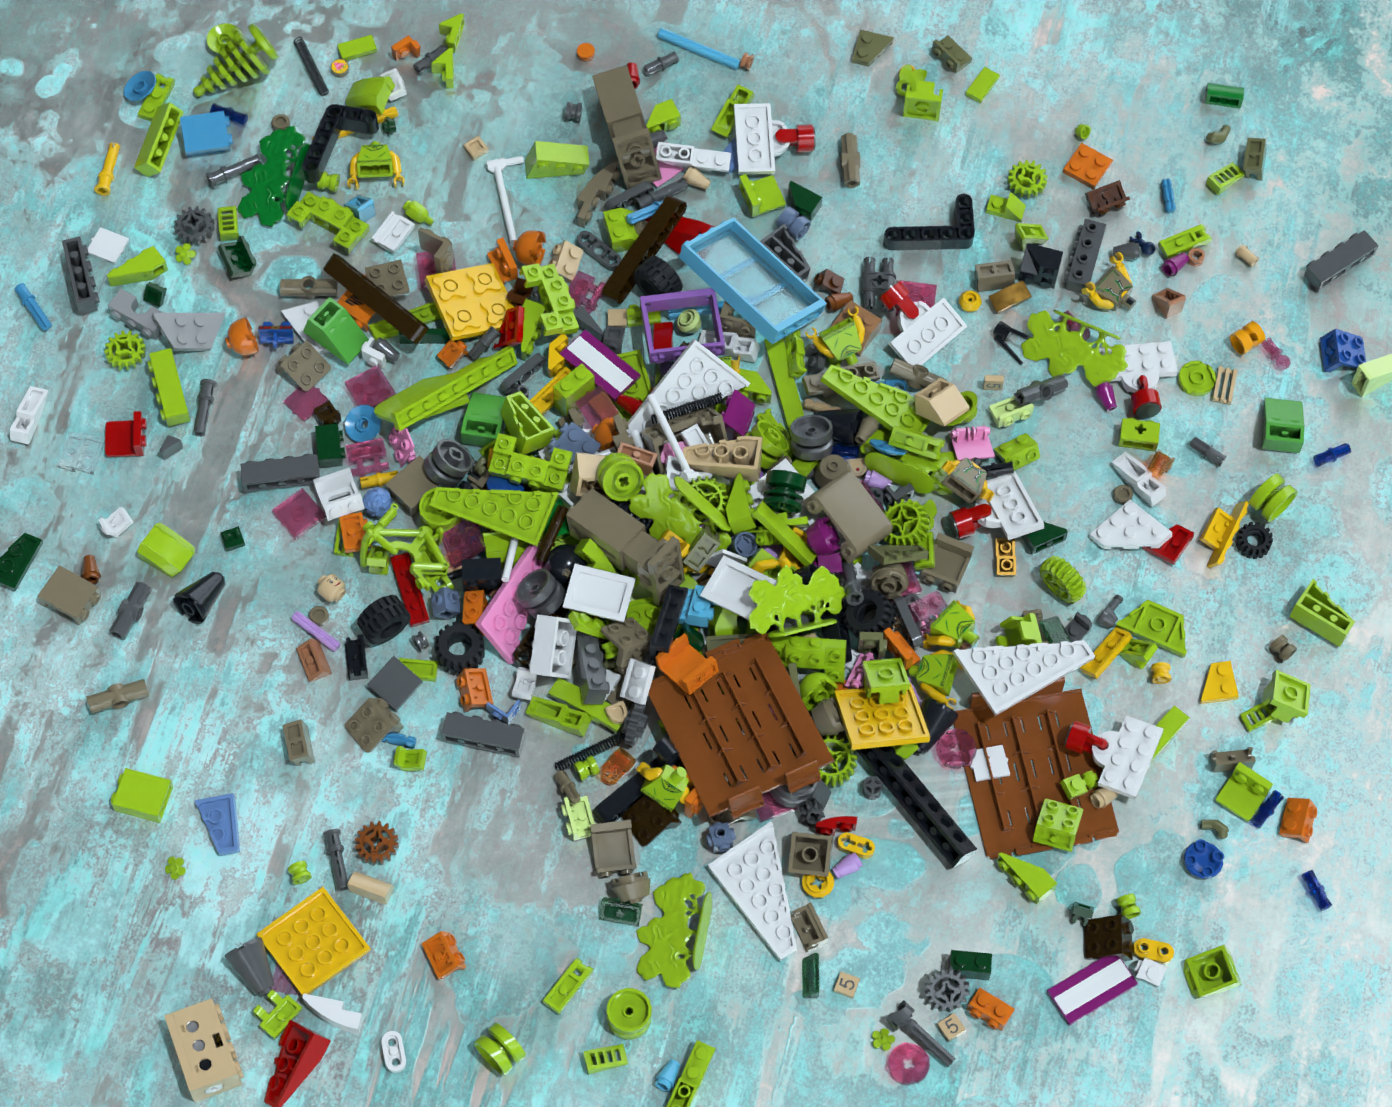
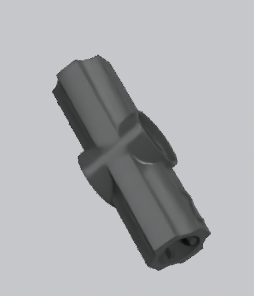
M1061 374L1043 381L1034 380L1029 386L1018 389L1014 393L1015 400L1019 406H1025L1039 400H1049L1053 395L1065 391L1068 387V381Z
M143 582L135 583L128 598L124 599L119 606L118 616L109 630L110 634L118 639H126L134 622H138L142 616L143 606L152 592L151 587Z

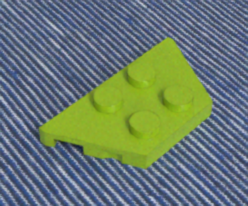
M1146 600L1139 608L1134 609L1127 617L1116 623L1115 627L1127 631L1131 635L1145 641L1155 642L1157 646L1185 658L1184 615Z

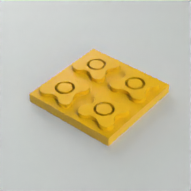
M493 263L425 277V283L451 341L484 335L490 326H493L499 332L506 311L514 307L511 300L506 299L508 293Z
M911 683L909 690H906V694H901V691L899 692V701L897 703L879 704V693H872L871 697L867 698L864 688L834 691V699L851 750L930 742V734Z
M321 887L256 934L257 937L262 938L265 948L302 997L303 994L310 995L371 951L369 945L324 887Z

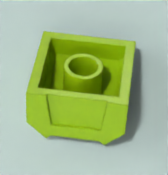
M376 76L358 80L352 84L345 102L350 107L368 109L376 114H383L395 84L390 76Z
M159 522L154 525L140 543L137 553L141 560L166 575L173 577L182 571L194 555L195 547Z
M493 530L482 531L486 557L501 558V568L504 570L511 537ZM518 540L512 568L528 547V543Z
M1224 944L1184 961L1183 972L1191 994L1198 998L1217 994L1242 985L1232 955Z

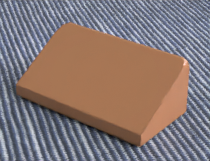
M623 442L620 443L617 453L621 452L629 455L641 468L644 475L648 476L652 473L657 453Z
M310 638L296 648L309 682L332 674L318 640Z

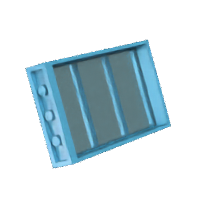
M734 217L728 221H723L715 228L711 227L706 233L697 235L693 240L686 241L681 246L682 250L679 258L771 344L776 343L820 317L827 303Z

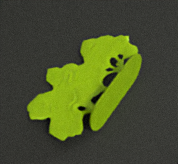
M1054 309L1053 312L1063 317L1062 321L1054 322L1046 310L1040 311L1037 314L1031 313L1027 327L1033 334V338H1029L1021 344L1023 356L1034 361L1049 358L1048 370L1053 377L1060 374L1063 375V373L1070 374L1075 372L1077 366L1082 365L1086 378L1096 387L1106 381L1116 379L1118 373L1125 371L1128 367L1124 360L1127 352L1125 346L1116 344L1110 347L1105 341L1107 336L1121 340L1122 338ZM1067 320L1080 324V330L1077 332L1067 331ZM1056 326H1060L1058 331L1054 330ZM1086 327L1099 333L1097 341L1090 343L1083 339L1082 335ZM1100 343H1102L1101 347H1105L1104 355H1101L1099 352ZM1097 344L1096 348H1092V345ZM1108 348L1112 350L1111 354L1108 353Z
M886 427L878 429L860 447L861 452L867 454L865 464L870 471L873 469L889 480H892V482L904 487L910 483L914 487V491L922 494L932 492L934 488L932 478L938 486L947 488L942 484V481L948 474L944 469H941V466L947 460H957L955 452L952 451L941 452L940 460L907 451L905 455L893 458L881 454L880 451L875 452V448L869 442L871 439L889 442L892 431ZM928 444L927 449L933 450L934 445Z
M650 473L643 480L646 494L630 497L631 504L629 509L632 513L640 518L653 519L649 532L650 536L657 540L661 538L667 528L683 538L688 544H691L702 530L699 527L701 524L710 526L713 535L718 533L715 525L724 531L731 530L726 517L679 476L674 477V484L679 490L677 491L670 488L669 478L666 475ZM670 494H674V495H675L674 497L669 498V495H670ZM682 495L685 496L693 504V506L683 504L680 501ZM699 509L709 520L707 522L698 521L694 517V511ZM718 533L721 544L715 552L721 549L727 550L731 544V537L728 534Z
M785 565L778 573V583L776 586L767 580H756L752 583V588L748 594L752 601L757 603V607L749 615L750 628L756 629L757 632L763 635L771 625L775 624L779 627V630L771 631L767 636L779 637L837 623L836 619H821V615L826 610L832 614L840 613L842 599L847 594L844 587L839 585V578L834 574H830L829 570L824 566L819 567L812 574L808 585H804L802 577L797 573L793 574L792 570ZM821 600H824L823 608H819L818 612V603ZM806 610L812 611L815 614V621L802 624V612ZM775 615H778L779 621L775 620ZM785 618L796 619L797 625L784 628Z
M691 872L684 873L680 878L672 877L664 885H660L653 891L655 902L664 911V915L662 918L654 917L648 922L647 926H642L636 930L640 942L650 946V950L640 957L637 966L638 974L642 975L645 980L655 978L658 974H661L666 986L680 988L681 983L686 982L691 977L690 971L686 966V960L693 956L694 969L699 970L701 966L712 912L711 892L705 894L701 908L697 898L704 893L706 886L702 881L695 880ZM694 894L695 899H692L690 895ZM687 899L693 903L692 907H695V909L688 908L685 901ZM687 911H691V912H692L691 914L686 915V912H687ZM695 913L700 914L697 930L689 929L687 925L688 919ZM692 935H696L694 949L691 951L686 947V943ZM679 954L685 955L684 958H679Z

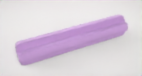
M296 611L292 615L293 622L330 650L336 652L339 649V641L301 612Z

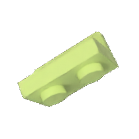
M1015 396L989 406V411L998 428L1010 426L1020 419L1026 420L1033 414L1034 410L1032 403L1019 406Z
M587 796L580 797L581 801L575 805L570 803L568 797H564V804L561 805L563 816H567L569 823H566L568 835L572 834L574 841L591 837L590 825L595 824Z

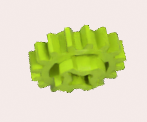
M1025 160L1024 164L1018 161V165L1013 164L1012 170H1009L1007 182L1010 183V189L1015 188L1014 194L1020 192V197H1023L1024 194L1028 198H1030L1031 194L1037 197L1038 192L1043 193V189L1046 188L1048 175H1045L1046 169L1041 170V164L1035 165V161H1032L1031 164L1028 163V160Z
M122 330L121 335L114 333V339L108 338L109 343H105L106 350H104V353L107 356L108 363L111 362L112 367L118 365L119 370H122L123 367L129 370L132 365L136 368V362L142 363L141 357H146V346L143 338H139L138 333L132 335V331L129 330L128 334H125L124 330Z

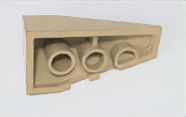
M739 436L737 439L730 441L724 439L719 440V443L709 445L703 443L683 447V455L692 469L736 479L737 474L741 473L744 480L748 479V481L759 482L762 437Z

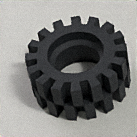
M1249 522L1248 525L1245 524L1243 528L1241 527L1236 545H1238V551L1242 550L1241 554L1243 556L1245 553L1248 554L1246 558L1250 559L1251 556H1253V559H1257L1258 556L1262 558L1270 550L1273 534L1269 533V527L1264 528L1265 524L1262 523L1259 526V522H1256L1255 525H1253V522ZM1256 535L1261 539L1262 543L1259 546L1251 545L1247 537Z

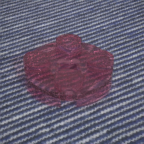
M952 729L947 731L946 735L938 740L936 752L944 766L959 769L970 766L973 763L977 746L975 740L968 732L962 729ZM955 745H959V748H961L957 753L951 751V749L955 748Z
M904 1042L897 1046L889 1056L888 1066L890 1074L896 1082L902 1085L918 1084L928 1074L930 1059L925 1050L920 1046ZM912 1060L914 1067L906 1069L904 1061Z

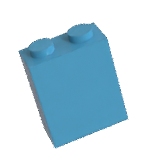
M224 111L180 117L187 157L231 151L230 145H233L232 134H228L227 127H230L229 116H225Z

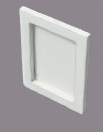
M723 555L700 596L749 620L750 613L757 607V603H754L748 594L752 588V583L756 580H767L775 586L777 581Z
M575 564L570 576L571 579L567 593L565 594L563 608L624 623L636 578Z

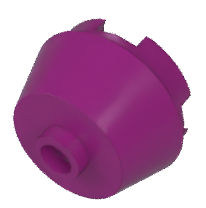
M829 517L818 518L806 529L807 543L817 555L834 554L836 550L841 549L840 545H837L840 542V538L836 528L828 524L830 522Z

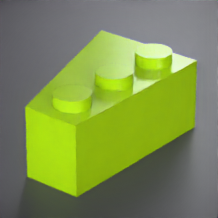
M535 141L525 158L526 179L584 174L590 165L588 146Z
M521 391L506 396L500 413L510 435L518 440L516 448L519 454L525 455L548 446L555 428Z
M1313 578L1295 604L1289 617L1340 647L1351 631L1355 621L1339 604L1336 605L1329 598L1330 595L1326 591L1323 592L1316 585L1317 581Z

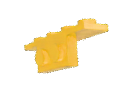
M1248 501L1237 503L1231 516L1219 507L1213 510L1199 539L1214 550L1207 567L1211 568L1221 565L1225 560L1224 555L1233 543L1232 538L1240 528L1241 519L1247 513Z

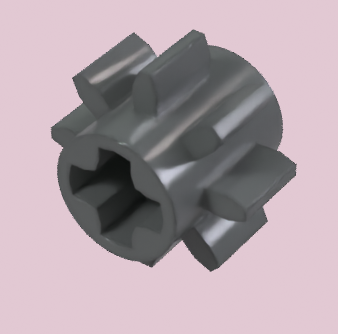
M815 799L813 801H805L804 806L800 807L802 821L807 820L808 824L811 825L819 822L821 818H825L823 804L818 805Z

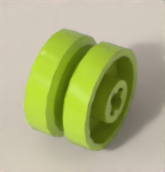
M759 420L751 428V431L745 435L762 437L761 467L765 469H770L778 461V457H782L789 450V443L783 433L765 420Z
M621 452L609 454L599 462L596 469V479L599 486L613 500L628 501L631 496H636L643 487V472L627 454Z
M1276 473L1257 489L1251 497L1249 505L1256 511L1263 509L1262 517L1268 522H1272L1289 507L1296 498L1298 491L1291 485L1284 486L1285 479Z
M432 488L425 492L420 499L419 511L422 526L430 527L433 535H435L436 529L441 526L444 530L443 536L451 535L458 530V525L461 524L462 518L430 507L429 504L436 488Z
M635 988L621 989L611 996L607 1003L606 1013L609 1029L614 1035L627 1040H633L644 1035L651 1025L652 1006L649 998Z
M495 1022L487 1029L489 1037L481 1035L474 1041V1046L493 1069L502 1076H505L512 1070L511 1061L519 1063L526 1056V1053L518 1041L503 1026Z

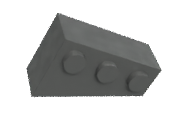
M784 223L760 242L805 283L808 279L810 266L801 251H798L794 244L795 241L793 237H790Z

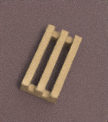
M1219 366L1212 401L1231 405L1238 369L1230 370L1228 367L1224 369L1223 366ZM1223 373L1225 374L1222 387L1221 398H1218L1217 395L1219 390V384L1221 374ZM1229 375H1232L1231 384H1230V390H1229V395H1228V400H1227V399H1225L1226 388H1227V383H1228Z

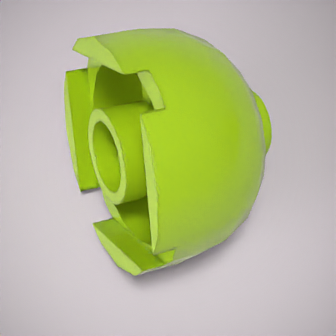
M821 672L806 675L799 684L801 699L808 711H811L821 700L834 698V691L838 689L833 679Z

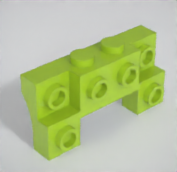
M309 191L300 202L296 201L286 214L288 221L291 222L293 219L299 222L301 228L311 218L312 222L334 233L336 236L333 239V246L337 247L340 245L344 247L347 254H350L357 243L365 238L370 231L369 224L354 217L352 210L348 207L340 206L331 198L328 199L324 196L320 198Z
M537 263L522 266L519 274L520 276L524 275L526 279L525 288L539 286L537 290L546 310V313L540 314L538 322L543 323L545 328L543 335H569L577 333L579 325L573 312L575 301L569 294V287L564 281L563 276L558 275L555 264L540 266Z
M498 433L488 469L489 475L509 479L514 484H528L533 489L543 488L559 493L564 492L573 452L554 447L550 461L515 453L518 442L517 438Z
M799 636L769 637L785 668L788 667L789 663H796L798 668L825 669V674L830 676L834 682L844 683L846 640Z

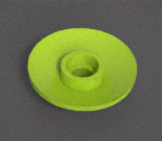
M228 23L214 26L207 35L208 47L214 53L220 54L219 49L223 45L232 54L227 43L223 42L230 36L241 47L232 33L236 26Z

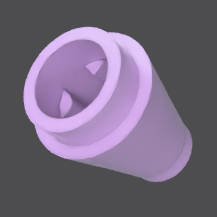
M872 469V471H866L862 484L866 485L867 488L875 487L884 490L887 485L891 486L892 480Z
M855 852L852 854L848 853L832 868V871L839 879L859 871L863 864Z

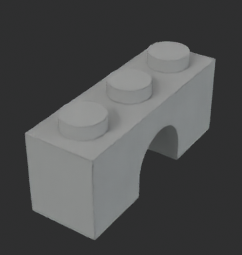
M120 289L108 304L111 317L125 322L131 329L139 330L145 337L157 340L162 333L156 320L152 319V314L163 312L151 306L143 314L135 313V310L139 307L137 298Z

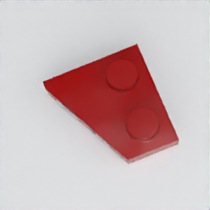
M516 306L506 311L504 321L499 330L502 333L498 344L494 343L493 349L500 351L507 346L512 347L522 343L525 318L524 307Z
M1178 524L1169 528L1172 532V537L1160 548L1143 546L1142 549L1175 565L1194 537V532Z

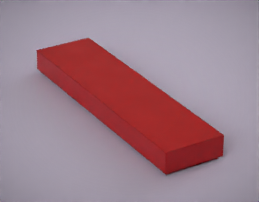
M409 552L390 557L404 606L411 616L409 620L411 628L430 623L421 590L415 584L416 578L410 573L412 561Z

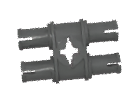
M869 257L863 259L864 272L861 275V279H863L861 293L864 296L863 308L867 311L869 304L870 311L875 310V296H879L896 280L893 258L889 257V262L888 257L882 259V272H875L876 260L874 257H871L870 263ZM882 303V310L887 312V308ZM892 307L890 310H888V312L893 311V310H894V307Z

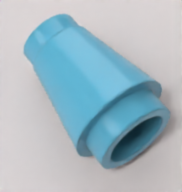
M670 1059L656 1076L655 1086L665 1092H669L670 1089L674 1088L680 1064Z

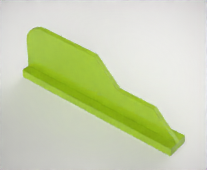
M507 346L491 356L477 359L455 373L422 379L378 404L374 409L375 416L394 423L395 429L401 431L518 364L514 349L511 346Z

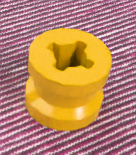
M1166 662L1152 664V682L1155 684L1171 682L1172 679L1169 674L1171 665Z

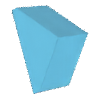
M357 195L344 204L345 207L352 210L354 217L363 222L375 216L374 202L371 198Z

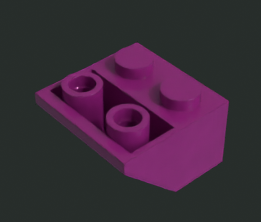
M734 389L732 396L729 395L727 398L726 412L723 411L721 414L728 441L735 440L739 436H745L755 414V404L738 390Z

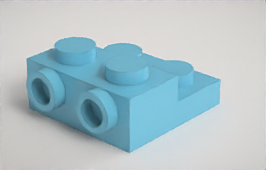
M696 585L695 589H688V595L679 620L680 624L685 622L688 625L708 627L709 620H713V605L717 604L700 596L705 586Z

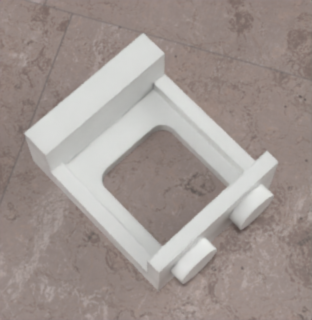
M350 468L313 479L317 496L328 521L365 509L361 493L357 490ZM349 494V496L330 501L331 499Z

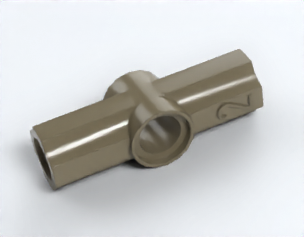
M845 133L841 136V169H843L844 186L855 188L860 185V152H858L857 136L853 133Z
M305 276L302 279H281L280 294L281 296H303L309 300L314 299L316 296H337L338 282L335 279H315L312 276Z
M897 358L893 360L888 373L906 381L909 386L915 389L925 388L939 378L947 381L945 378L930 373L922 365L914 364L913 366Z
M141 679L125 685L121 683L113 684L106 691L87 696V701L93 714L109 708H124L129 702L148 697L149 693L145 680Z

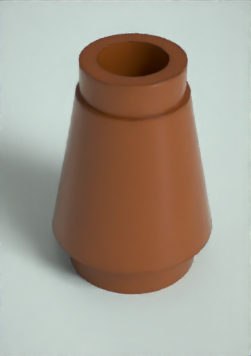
M851 292L829 294L828 297H825L824 301L827 303L826 309L829 312H836L847 306L850 301H854Z
M86 555L83 558L81 577L93 584L99 582L101 574L95 556Z

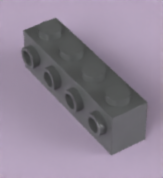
M1085 219L1084 224L1079 225L1077 235L1080 238L1079 241L1075 240L1072 250L1076 252L1074 256H1070L1068 266L1071 269L1066 271L1064 282H1067L1066 290L1082 294V288H1087L1085 283L1091 282L1107 224Z
M1365 230L1359 234L1356 232L1345 243L1340 242L1331 252L1326 251L1320 259L1309 262L1304 276L1317 291H1320L1373 257L1379 245Z
M80 236L62 240L79 314L98 311L97 303H100L98 292L93 290V287H96L94 276L90 277L89 273L93 270L90 260H86V256L89 255L87 245L82 244Z
M304 454L298 457L286 456L282 459L268 458L264 461H247L240 464L244 493L314 484L313 479L320 477L317 454Z
M577 631L574 659L583 703L603 704L606 694H609L610 685L609 682H606V667L602 663L603 652L599 649L600 638Z
M447 712L441 736L442 741L520 757L525 738V728L518 724H503L499 720L488 721L483 720L479 716L469 717L464 716L460 712Z

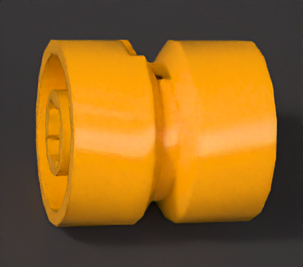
M1254 321L1244 325L1242 329H1238L1229 337L1231 345L1241 355L1246 354L1266 339L1264 331Z

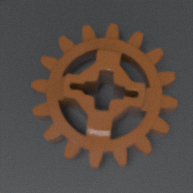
M378 821L377 825L370 822V827L363 825L364 831L357 832L360 838H355V843L358 844L355 846L356 851H360L358 853L359 857L363 858L365 856V862L368 863L372 860L373 865L377 861H380L381 865H383L384 859L391 861L390 855H396L394 848H399V844L396 842L399 840L398 835H394L395 829L391 828L389 830V824L386 823L382 826L381 821ZM378 837H379V841H380V842H378V844L376 845V849H375L374 844H376V841H378ZM364 847L370 849L371 853L367 852Z

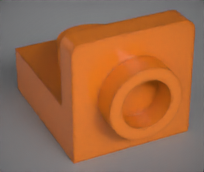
M409 35L391 46L392 56L396 61L406 57L409 52H412L416 58L420 57L421 47Z
M450 339L437 356L449 368H453L463 355H469V351L466 349L468 346L461 340L451 341Z

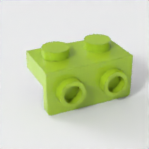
M1027 433L994 448L995 455L1003 463L1013 462L1014 471L1040 458L1038 443Z

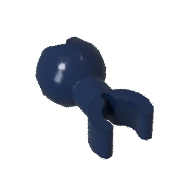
M1139 231L1136 232L1138 239H1134L1132 236L1129 237V242L1139 243L1144 255L1150 256L1154 254L1156 250L1155 245L1152 242H1145Z

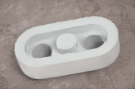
M389 1031L383 1035L381 1040L385 1064L390 1072L399 1073L406 1067L403 1041L398 1032ZM394 1040L396 1041V1044L394 1046H390L389 1042ZM395 1060L400 1061V1064L394 1066L392 1063Z

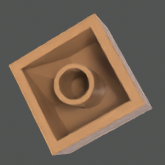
M850 301L831 326L849 318L847 316L848 308L851 314H855L854 307H858V316L861 318L865 328L864 342L861 344L862 349L855 353L860 357L879 333L882 319Z

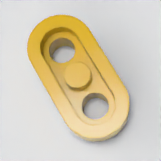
M1141 938L1134 943L1135 950L1133 954L1140 960H1144L1147 957L1160 964H1168L1174 956L1172 946L1165 942ZM1140 946H1146L1147 950H1142ZM1160 950H1166L1167 954L1163 955Z

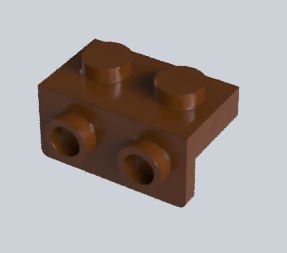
M1120 180L1085 193L1092 214L1099 212V215L1110 211L1109 207L1115 206L1117 209L1125 206V201L1130 200L1129 196L1126 197Z

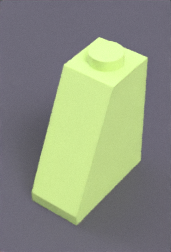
M1392 354L1358 366L1351 384L1361 397L1392 381Z

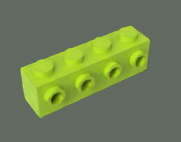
M171 102L157 107L134 165L135 169L147 177L161 173L178 129L180 117L184 113Z
M168 348L149 353L151 360L147 361L150 372L154 371L155 377H151L153 386L159 390V393H156L158 405H163V409L160 410L162 420L167 421L168 427L190 422L172 349Z

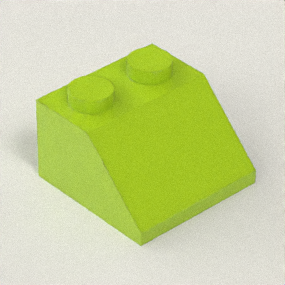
M624 208L603 211V224L609 244L616 253L629 250L639 236L634 229V224L627 223L626 216L634 211Z

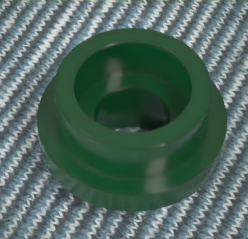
M385 117L384 121H382V130L387 135H392V133L396 132L394 118Z

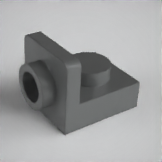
M606 326L603 344L616 355L622 353L625 328Z
M814 344L807 345L804 348V356L809 357L807 362L808 374H818L824 370L825 355L820 353Z
M909 483L905 487H899L894 493L889 485L884 488L883 497L887 504L894 506V501H897L899 504L901 499H904L906 502L908 499H912L915 489Z
M1077 612L1074 619L1062 630L1060 635L1068 642L1080 641L1090 632L1092 627L1091 620L1086 615H1081Z

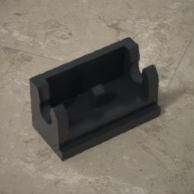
M363 634L357 635L356 640H351L350 637H347L345 651L349 681L369 679Z

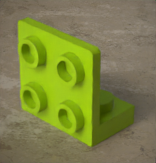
M747 174L739 176V189L752 217L786 206V202L773 175L755 181L749 180Z
M1239 762L1215 801L1249 822L1270 792L1273 783Z
M1046 798L1036 824L1033 842L1072 852L1084 809Z

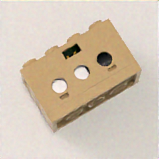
M211 998L164 1015L194 1102L242 1085L241 1078H244L238 1060L234 1061L237 1059V1055L232 1042L229 1041L231 1037L225 1022H223L225 1020L218 1003L214 1004Z

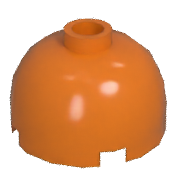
M528 230L523 232L513 244V250L518 261L525 266L537 263L541 265L545 255V249L542 246L543 243H546V236L542 231Z
M247 317L234 321L228 328V337L225 338L228 348H233L235 353L243 356L252 355L259 351L255 335L253 336L251 331L253 329Z
M613 417L603 419L599 424L596 423L592 429L593 439L601 444L598 449L601 452L614 447L612 436L618 434L613 423Z

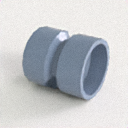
M790 206L781 213L776 223L777 227L785 223L789 235L796 241L802 239L811 226L809 219L804 216L799 217V212Z
M742 532L730 536L731 544L728 546L727 551L742 557L752 556L756 552V538L750 532Z

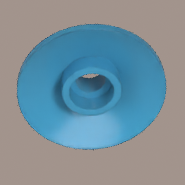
M142 71L132 76L125 85V97L130 101H138L148 96L155 87V75L150 71Z
M359 405L348 413L345 420V429L351 439L356 442L365 443L373 440L378 435L382 421L381 418L375 416V408L369 405ZM368 422V426L364 428L363 424Z
M871 439L869 442L881 454L889 457L891 455H905L907 452L904 449L888 445L889 442Z

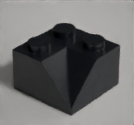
M1027 243L1018 280L1024 281L1027 284L1032 283L1043 288L1054 289L1063 251Z
M501 558L461 560L464 593L466 591L484 590L486 594L490 589L501 587Z

